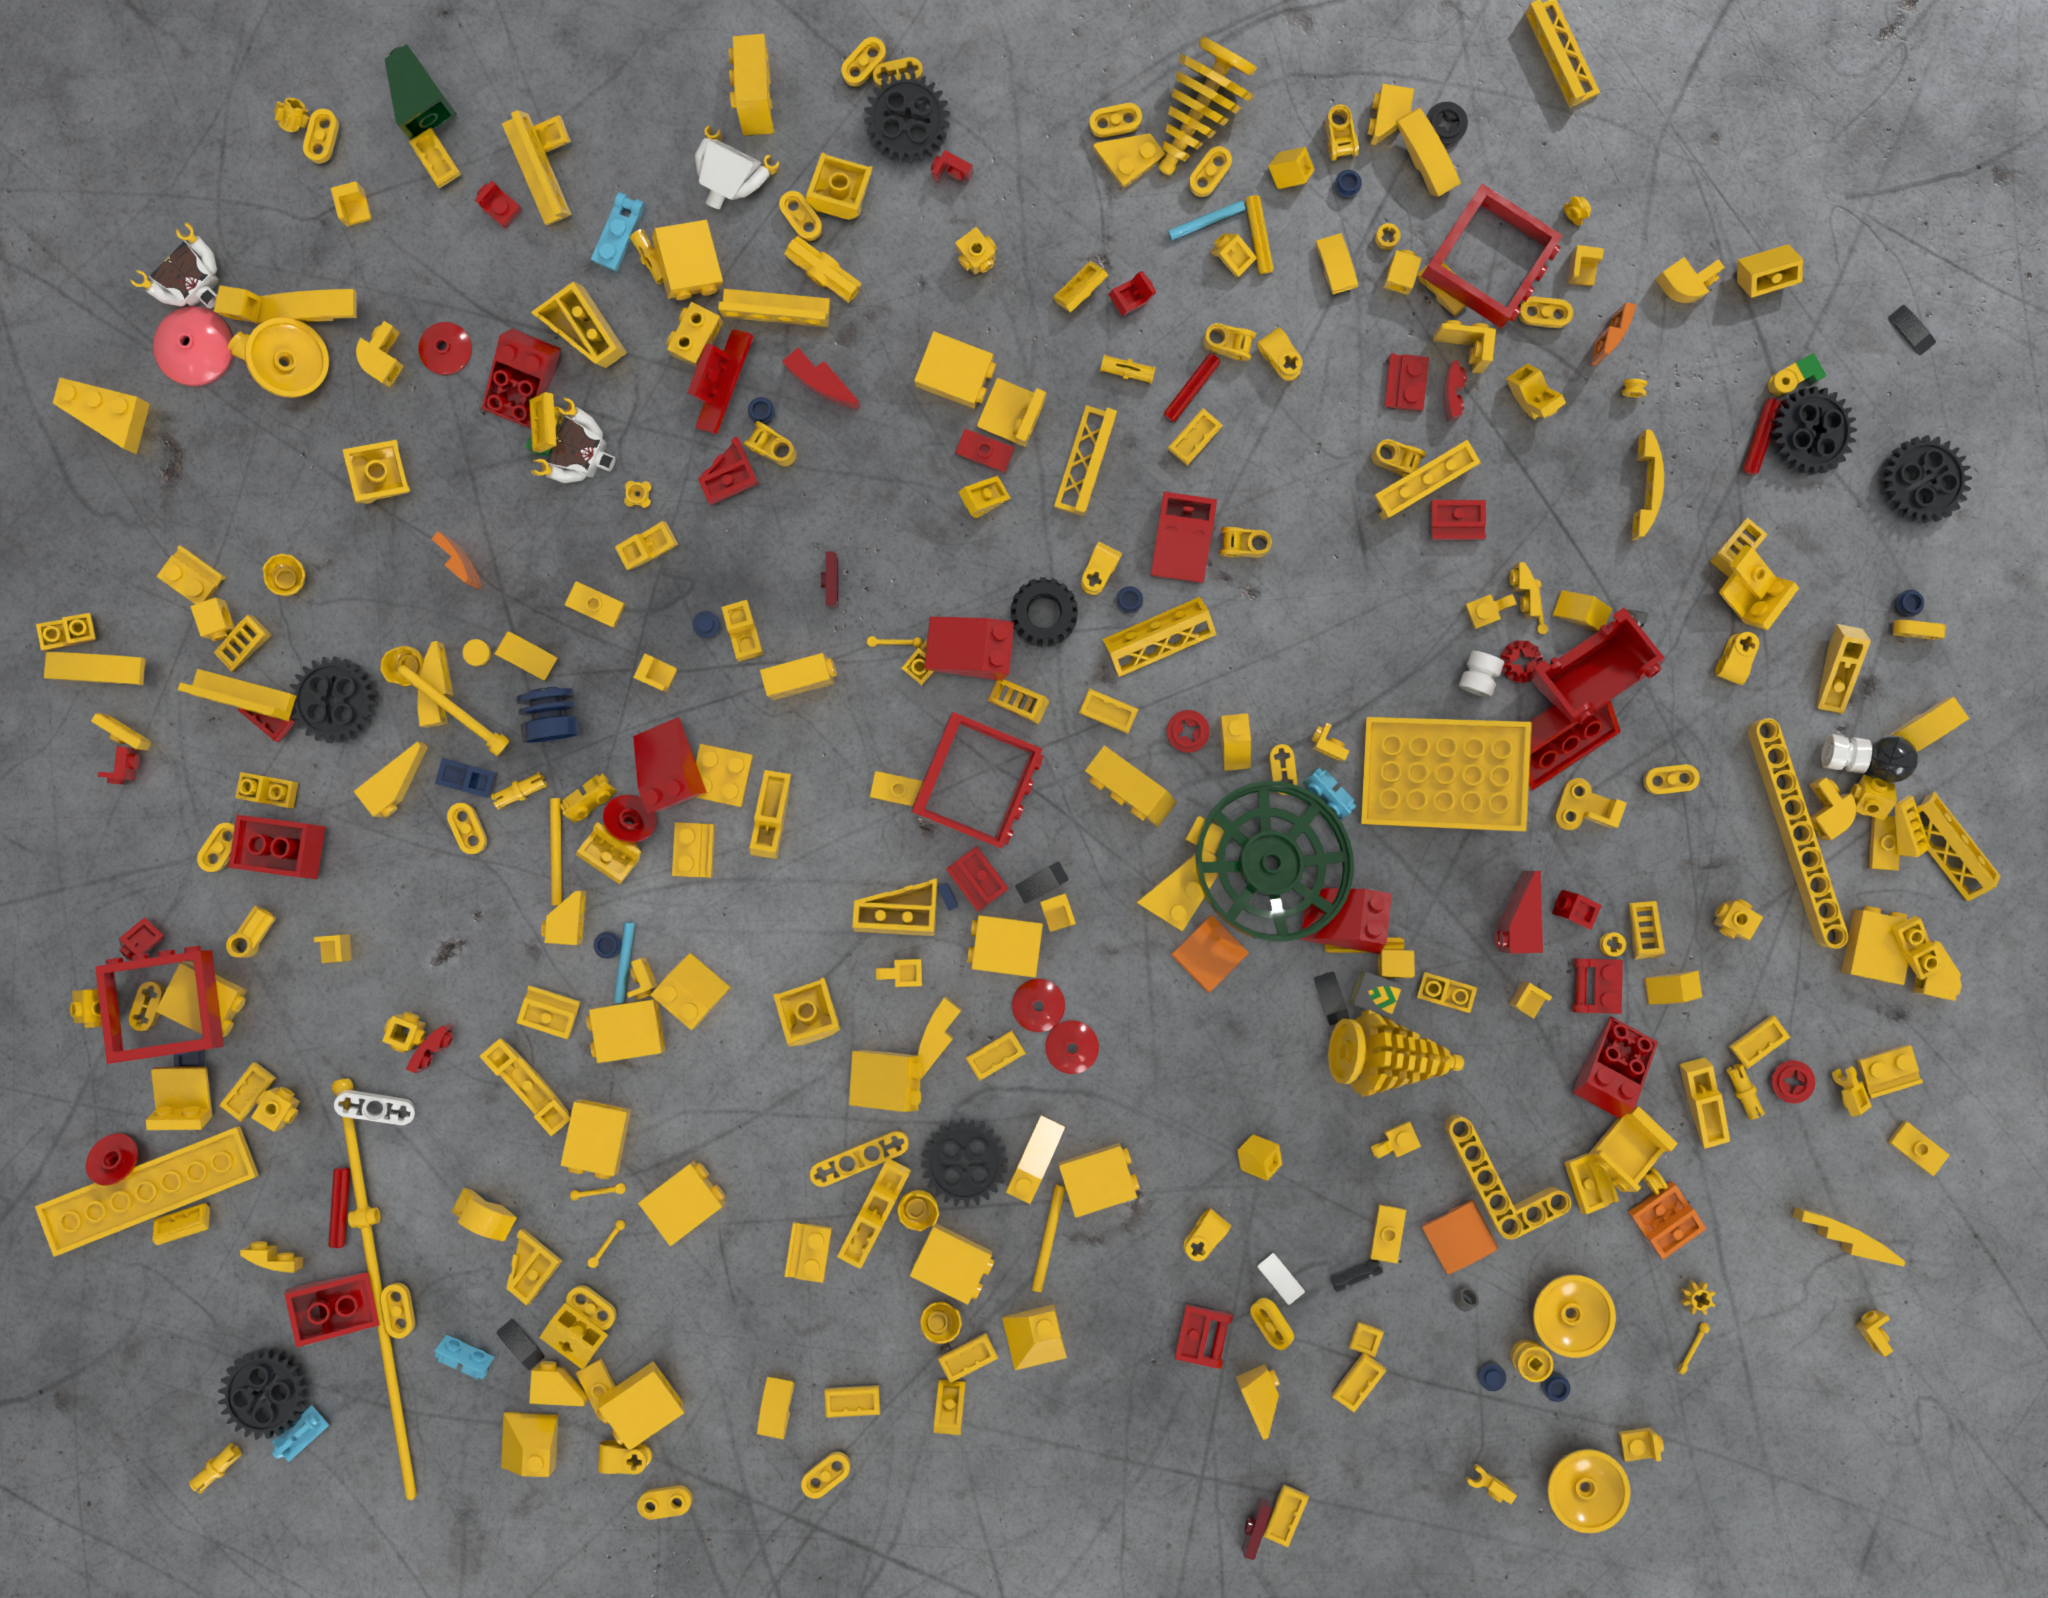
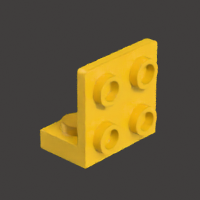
M1448 320L1439 326L1433 335L1432 341L1474 346V348H1470L1468 363L1472 364L1471 372L1483 373L1493 361L1496 329L1489 328V325L1483 323L1466 326L1462 325L1460 321Z
M997 378L978 421V428L1026 448L1046 401V392L1036 388L1034 393Z
M1733 572L1720 589L1719 594L1743 623L1768 631L1799 590V587L1793 581L1777 577V580L1761 600L1754 598Z
M154 1067L151 1070L155 1110L146 1119V1129L201 1130L212 1118L207 1068Z

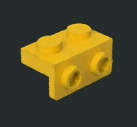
M596 822L592 833L576 852V856L619 885L623 883L637 865L641 855V851L635 843H627L614 838L608 833L605 826L599 822Z

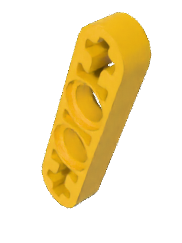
M894 1130L814 1164L810 1170V1180L816 1186H828L883 1163L887 1158L892 1159L900 1156L908 1149L909 1138L903 1131ZM893 1136H896L898 1139L903 1138L904 1142L901 1144V1149L897 1150L896 1146L887 1149L889 1155L885 1156L884 1147L879 1141L884 1140V1145H887L893 1141ZM868 1146L877 1147L880 1152L879 1158L873 1161L868 1160L864 1154L865 1149ZM844 1156H850L855 1162L854 1168L850 1171H845L840 1167V1159ZM834 1161L835 1169L839 1176L836 1177L835 1171L826 1176V1181H823L821 1177L816 1178L815 1174L819 1171L818 1167H822L823 1170L832 1168L830 1162Z

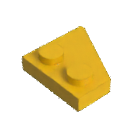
M1150 133L1098 142L1093 145V150L1123 189L1166 157L1165 152Z
M520 1229L517 1233L519 1240L516 1254H513L512 1272L508 1277L506 1289L527 1306L533 1302L562 1263V1260L525 1229Z

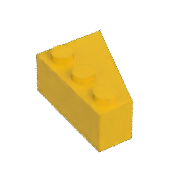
M765 34L733 36V48H729L728 51L730 65H734V69L729 70L731 87H735V91L730 92L732 109L737 108L743 136L775 134L771 116L773 106L772 99H770L769 84H771Z
M571 282L531 312L599 366L607 368L627 354L586 289L575 282Z
M59 377L53 404L123 449L137 455L150 403L136 396Z
M1105 745L1085 770L1091 777L1089 782L1099 790L1106 788L1111 792L1110 798L1121 806L1126 803L1132 808L1130 812L1142 821L1147 819L1157 828H1159L1177 804V801L1166 789Z
M1203 849L1202 862H1217L1216 856ZM1195 854L1136 901L1137 904L1182 932L1205 897L1198 880ZM1204 873L1209 889L1217 878L1218 873Z
M937 878L921 884L906 886L899 890L855 900L852 925L854 932L935 936L938 895Z

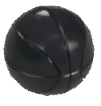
M1889 735L1878 739L1872 744V757L1869 769L1877 778L1886 782L1896 783L1907 779L1913 774L1918 765V754L1916 748L1908 739Z

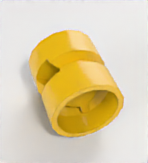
M1533 1339L1519 1340L1510 1350L1511 1364L1530 1382L1544 1381L1553 1371L1554 1363L1552 1356Z

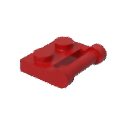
M1574 958L1576 994L1572 1012L1622 1014L1623 960ZM1587 967H1593L1592 1004H1586Z
M1185 1304L1174 1358L1180 1361L1222 1369L1223 1359L1221 1357L1228 1324L1232 1323L1233 1314ZM1211 1320L1218 1321L1211 1356H1205L1204 1350Z

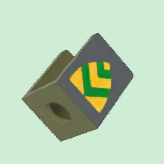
M1360 971L1349 1002L1399 1021L1410 988L1374 974Z

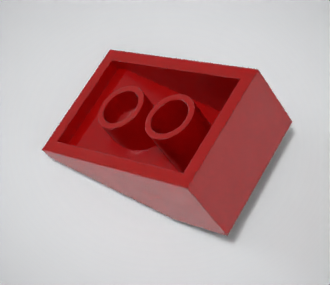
M930 617L924 670L1003 681L1009 675L1014 622L992 618Z
M679 717L633 736L637 786L647 814L664 811L707 793Z
M236 815L228 868L318 879L326 826Z
M1522 871L1498 923V931L1494 932L1495 947H1499V952L1510 954L1543 953L1541 871Z
M1322 888L1319 896L1332 904L1339 888ZM1350 889L1347 900L1339 913L1326 926L1300 940L1380 954L1387 943L1392 894L1369 889ZM1311 904L1303 911L1301 930L1318 921L1325 912Z
M368 1272L316 1281L285 1290L284 1295L296 1348L380 1325Z

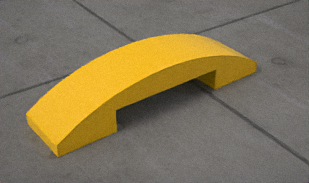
M1648 429L1639 434L1637 461L1648 462L1645 507L1644 510L1640 509L1633 514L1632 540L1641 539L1649 531L1658 514L1663 496V458L1653 431Z
M499 1038L479 1056L495 1075H500L535 1114L533 1117L551 1137L570 1121V1113L551 1088L502 1038Z

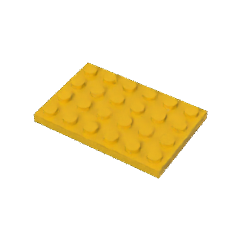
M1367 717L1361 824L1527 832L1532 722Z

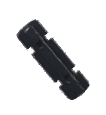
M1372 1260L1367 1262V1266L1362 1264L1344 1272L1343 1276L1338 1274L1332 1277L1330 1280L1334 1290L1341 1292L1348 1285L1353 1287L1370 1280L1372 1275L1373 1277L1382 1275L1383 1268L1380 1262Z

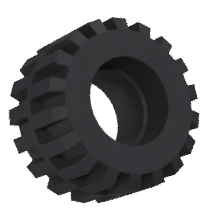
M1040 577V580L1032 579L1028 584H1023L1018 593H1015L1013 597L1011 620L1014 622V630H1016L1017 635L1021 639L1023 638L1030 645L1034 644L1042 648V646L1053 647L1057 643L1060 644L1071 635L1075 628L1078 616L1077 601H1075L1072 591H1069L1064 583L1060 584L1056 579L1048 580L1046 577ZM1039 598H1049L1055 601L1060 608V617L1057 623L1048 628L1035 626L1028 616V609L1031 603Z

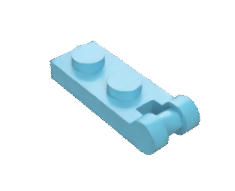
M621 192L617 194L613 209L591 257L593 263L615 272L618 271L631 241L629 237L635 232L643 214L645 202L638 199L635 201L628 198V195ZM624 209L631 211L629 218L622 215Z

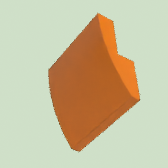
M1626 302L1611 316L1610 326L1595 340L1590 365L1596 366L1616 348L1631 324L1637 304Z
M438 531L431 539L451 556L445 563V566L464 583L479 589L482 586L480 578L470 558L452 538Z
M1211 914L1176 948L1171 956L1209 993L1249 952Z
M1672 1181L1667 1184V1189H1660L1658 1195L1653 1193L1628 1211L1635 1224L1662 1260L1706 1230L1696 1211L1688 1204L1677 1185Z
M1473 1200L1450 1209L1447 1214L1428 1221L1422 1226L1447 1275L1484 1258L1499 1248Z

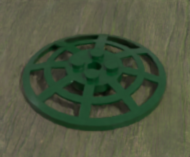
M1262 781L1250 783L1234 790L1222 798L1210 811L1202 824L1197 838L1195 850L1196 871L1205 898L1213 910L1227 924L1252 938L1268 942H1287L1311 935L1326 926L1339 913L1349 895L1354 874V857L1345 827L1336 813L1321 798L1297 785L1281 781ZM1258 792L1259 809L1246 812L1233 822L1221 812L1237 798ZM1269 792L1292 795L1305 801L1310 806L1301 817L1286 810L1270 808ZM1318 813L1325 818L1332 828L1339 843L1340 852L1324 853L1318 836L1309 826ZM1259 817L1260 833L1248 839L1238 828L1245 822ZM1270 817L1284 819L1294 824V826L1287 834L1271 831ZM1215 821L1225 831L1218 845L1217 862H1202L1204 840L1210 825ZM1302 832L1311 842L1315 855L1303 856L1300 847L1295 842ZM1230 838L1242 847L1239 861L1225 862L1226 847ZM1270 856L1276 859L1278 864L1276 870L1267 868L1265 864L1266 857ZM1342 862L1341 885L1334 902L1331 904L1319 896L1325 881L1326 864ZM1317 866L1314 885L1312 889H1309L1300 882L1304 867ZM1204 873H1218L1224 890L1234 901L1227 913L1219 907L1211 895ZM1226 873H1241L1247 886L1240 895L1231 886ZM1292 889L1304 898L1296 906L1283 910L1280 895ZM1255 892L1269 896L1272 911L1256 908L1248 902ZM1311 904L1325 912L1318 921L1309 927L1297 932L1288 933L1285 918L1302 912ZM1242 910L1257 917L1274 919L1277 934L1256 932L1242 926L1235 920Z

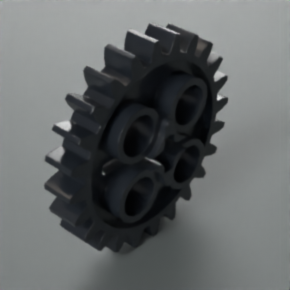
M902 72L901 80L897 81L892 74L890 84L883 79L881 80L882 90L876 87L873 88L876 98H867V101L872 105V107L864 108V112L871 115V117L864 119V124L872 125V127L866 130L867 135L875 134L872 144L881 143L880 153L888 149L889 159L896 153L898 154L899 162H902L905 155L908 156L910 163H913L914 155L917 154L922 161L924 151L931 156L933 155L932 145L938 148L941 147L938 137L945 139L947 137L942 128H949L950 123L943 119L950 116V111L942 109L948 105V101H939L943 91L940 90L934 93L935 82L928 86L925 85L926 76H923L920 81H916L915 73H912L910 79H906L905 73ZM893 96H899L904 102L901 107L894 108L889 104V99ZM926 101L930 108L925 113L918 112L915 108L916 103ZM884 112H890L898 116H885ZM906 112H909L913 119H910L909 123H904V119L899 116H905ZM916 119H929L931 122L926 124ZM888 123H895L900 129L896 134L890 135L885 132L884 128ZM920 127L925 131L926 135L924 138L916 140L910 133L914 128Z
M1817 386L1811 387L1809 390L1807 388L1800 389L1798 392L1789 394L1790 399L1781 401L1784 408L1775 409V413L1779 418L1771 419L1770 422L1777 425V427L1770 430L1769 433L1775 434L1777 438L1771 441V444L1779 445L1775 454H1784L1781 463L1791 461L1790 470L1799 467V474L1807 472L1809 475L1818 474V472L1820 474L1826 473L1828 468L1830 470L1838 467L1837 463L1846 461L1843 454L1852 453L1851 448L1847 445L1856 442L1854 438L1850 437V433L1857 431L1856 428L1850 427V423L1854 422L1856 418H1848L1847 414L1851 412L1852 407L1844 409L1842 406L1846 399L1836 401L1837 392L1828 394V388L1818 390ZM1803 409L1806 411L1807 414L1806 420L1802 416ZM1827 416H1828V417L1830 418V420H1831V426H1830V427H1829V425L1827 424V421H1826V420H1827ZM1796 435H1798L1800 438L1799 446L1796 444L1795 441ZM1821 442L1824 444L1825 447L1824 453L1820 449Z
M1929 435L1922 437L1921 441L1917 436L1911 439L1910 442L1905 441L1901 443V448L1898 447L1892 450L1894 456L1886 458L1885 461L1891 466L1881 470L1888 474V477L1880 480V482L1888 484V488L1882 490V493L1891 494V497L1886 502L1891 503L1895 501L1894 512L1900 509L1904 510L1902 518L1909 517L1912 514V522L1919 521L1921 517L1923 524L1931 522V519L1937 522L1942 520V516L1947 518L1952 515V511L1959 510L1961 507L1958 502L1961 503L1967 500L1966 496L1962 493L1971 490L1969 486L1965 485V482L1971 480L1972 477L1965 475L1964 472L1971 467L1967 465L1962 466L1966 456L1957 457L1956 454L1960 448L1957 447L1950 450L1951 441L1948 440L1940 444L1941 439L1939 436L1933 438L1932 441ZM1928 456L1933 458L1934 467L1928 464ZM1943 466L1946 467L1945 472L1916 487L1911 492L1906 491L1907 487L1924 479L1927 475L1936 472ZM1905 469L1910 471L1912 475L1911 481L1905 477ZM1942 478L1948 483L1947 490L1941 485ZM1919 492L1925 496V503L1920 502L1918 498Z
M336 656L333 657L332 662L329 658L322 657V665L318 661L312 660L313 669L303 666L305 675H295L300 682L298 685L290 684V687L296 690L295 694H293L296 695L293 710L297 711L291 718L301 720L297 728H307L306 736L311 737L315 734L316 741H322L325 737L326 743L331 744L335 737L338 743H343L344 735L347 739L353 740V731L359 734L363 733L361 724L371 725L366 717L367 715H376L370 710V706L378 705L377 702L371 700V697L378 693L377 691L369 690L374 681L364 680L369 673L367 671L359 672V664L354 663L350 667L351 660L344 659L341 663L340 658ZM336 676L337 680L333 682V677ZM323 679L325 681V688L323 691L318 692L316 689L317 682ZM350 681L352 690L345 695L343 685ZM337 697L336 702L329 703L330 698ZM320 705L323 709V714L319 719H316L314 710ZM347 707L350 712L349 718L346 721H342L340 717L341 711ZM331 717H332L333 722L330 724V723H329V720H330Z
M961 1118L959 1126H956L953 1120H950L949 1129L940 1125V1135L935 1132L931 1133L934 1143L930 1141L925 1143L930 1151L922 1152L921 1156L927 1158L928 1161L921 1163V1167L928 1168L929 1171L923 1174V1178L932 1179L927 1187L932 1188L936 1186L938 1188L935 1193L936 1197L944 1193L945 1203L950 1198H954V1205L956 1207L960 1200H964L965 1206L968 1207L970 1199H973L979 1205L980 1196L989 1200V1190L995 1193L998 1192L995 1182L1004 1183V1179L999 1176V1173H1007L1008 1169L1001 1166V1164L1008 1162V1157L1001 1156L1000 1154L1006 1151V1147L997 1146L1002 1138L1001 1136L992 1138L993 1128L987 1132L984 1131L985 1122L981 1123L979 1127H975V1119L972 1118L970 1124L965 1125L964 1118ZM975 1141L983 1143L985 1147L984 1152L979 1155L973 1154L970 1151L971 1143ZM947 1143H953L957 1146L958 1152L954 1156H947L943 1152V1146ZM962 1156H966L968 1161L989 1160L988 1163L984 1164L969 1163L966 1169L963 1168L962 1164L948 1166L940 1164L942 1161L959 1162ZM978 1168L983 1169L987 1175L980 1182L975 1181L971 1176L972 1171ZM947 1171H956L960 1179L956 1183L947 1182L944 1176Z
M272 1348L266 1350L264 1354L261 1349L254 1351V1355L248 1352L243 1355V1359H236L234 1361L236 1367L231 1366L226 1369L230 1376L221 1378V1382L227 1386L218 1390L219 1393L225 1395V1398L218 1401V1404H226L227 1408L221 1414H230L231 1417L228 1419L227 1424L235 1421L237 1423L235 1432L244 1428V1437H248L254 1432L255 1440L260 1439L263 1434L266 1439H270L274 1436V1432L277 1436H280L284 1433V1428L289 1430L294 1427L292 1421L297 1422L302 1418L298 1412L306 1410L307 1407L301 1401L309 1398V1395L302 1393V1390L309 1387V1384L301 1383V1379L306 1376V1373L298 1374L296 1372L301 1365L297 1364L293 1367L290 1365L293 1359L292 1356L283 1360V1351L273 1356ZM258 1369H261V1370L264 1371V1373H265V1380H264V1381H262V1380H260V1379L258 1378V1376H257V1370H258ZM275 1374H278L279 1377L276 1380V1382L273 1383L265 1392V1399L258 1402L252 1414H250V1408L261 1398V1396L264 1393L262 1389L268 1387L274 1379ZM279 1385H283L286 1388V1397L279 1393ZM242 1391L248 1394V1403L241 1399ZM263 1407L269 1409L271 1413L270 1419L263 1416Z

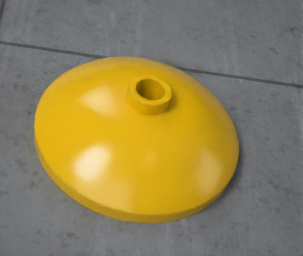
M283 317L267 320L253 330L245 346V361L251 376L262 388L277 396L295 398L307 395L320 386L328 372L329 356L323 340L315 330L299 320ZM280 359L286 360L287 363H288V366H286V367L282 366V365L279 363V360H280Z
M1565 1275L1552 1280L1541 1290L1534 1304L1533 1322L1538 1336L1548 1348L1565 1357L1580 1358L1597 1352L1608 1342L1615 1328L1616 1311L1610 1295L1599 1283L1582 1275ZM1573 1308V1315L1567 1317L1566 1310Z
M1583 1449L1566 1455L1555 1465L1548 1480L1547 1494L1553 1512L1563 1524L1578 1532L1597 1533L1611 1528L1623 1517L1630 1501V1484L1624 1469L1614 1458L1598 1450ZM1588 1482V1487L1581 1490V1483Z

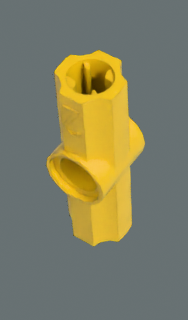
M799 236L792 239L784 253L785 257L803 269L806 275L816 284L823 288L826 286L847 303L856 297L862 286L861 282L840 268V264L823 251L820 253Z

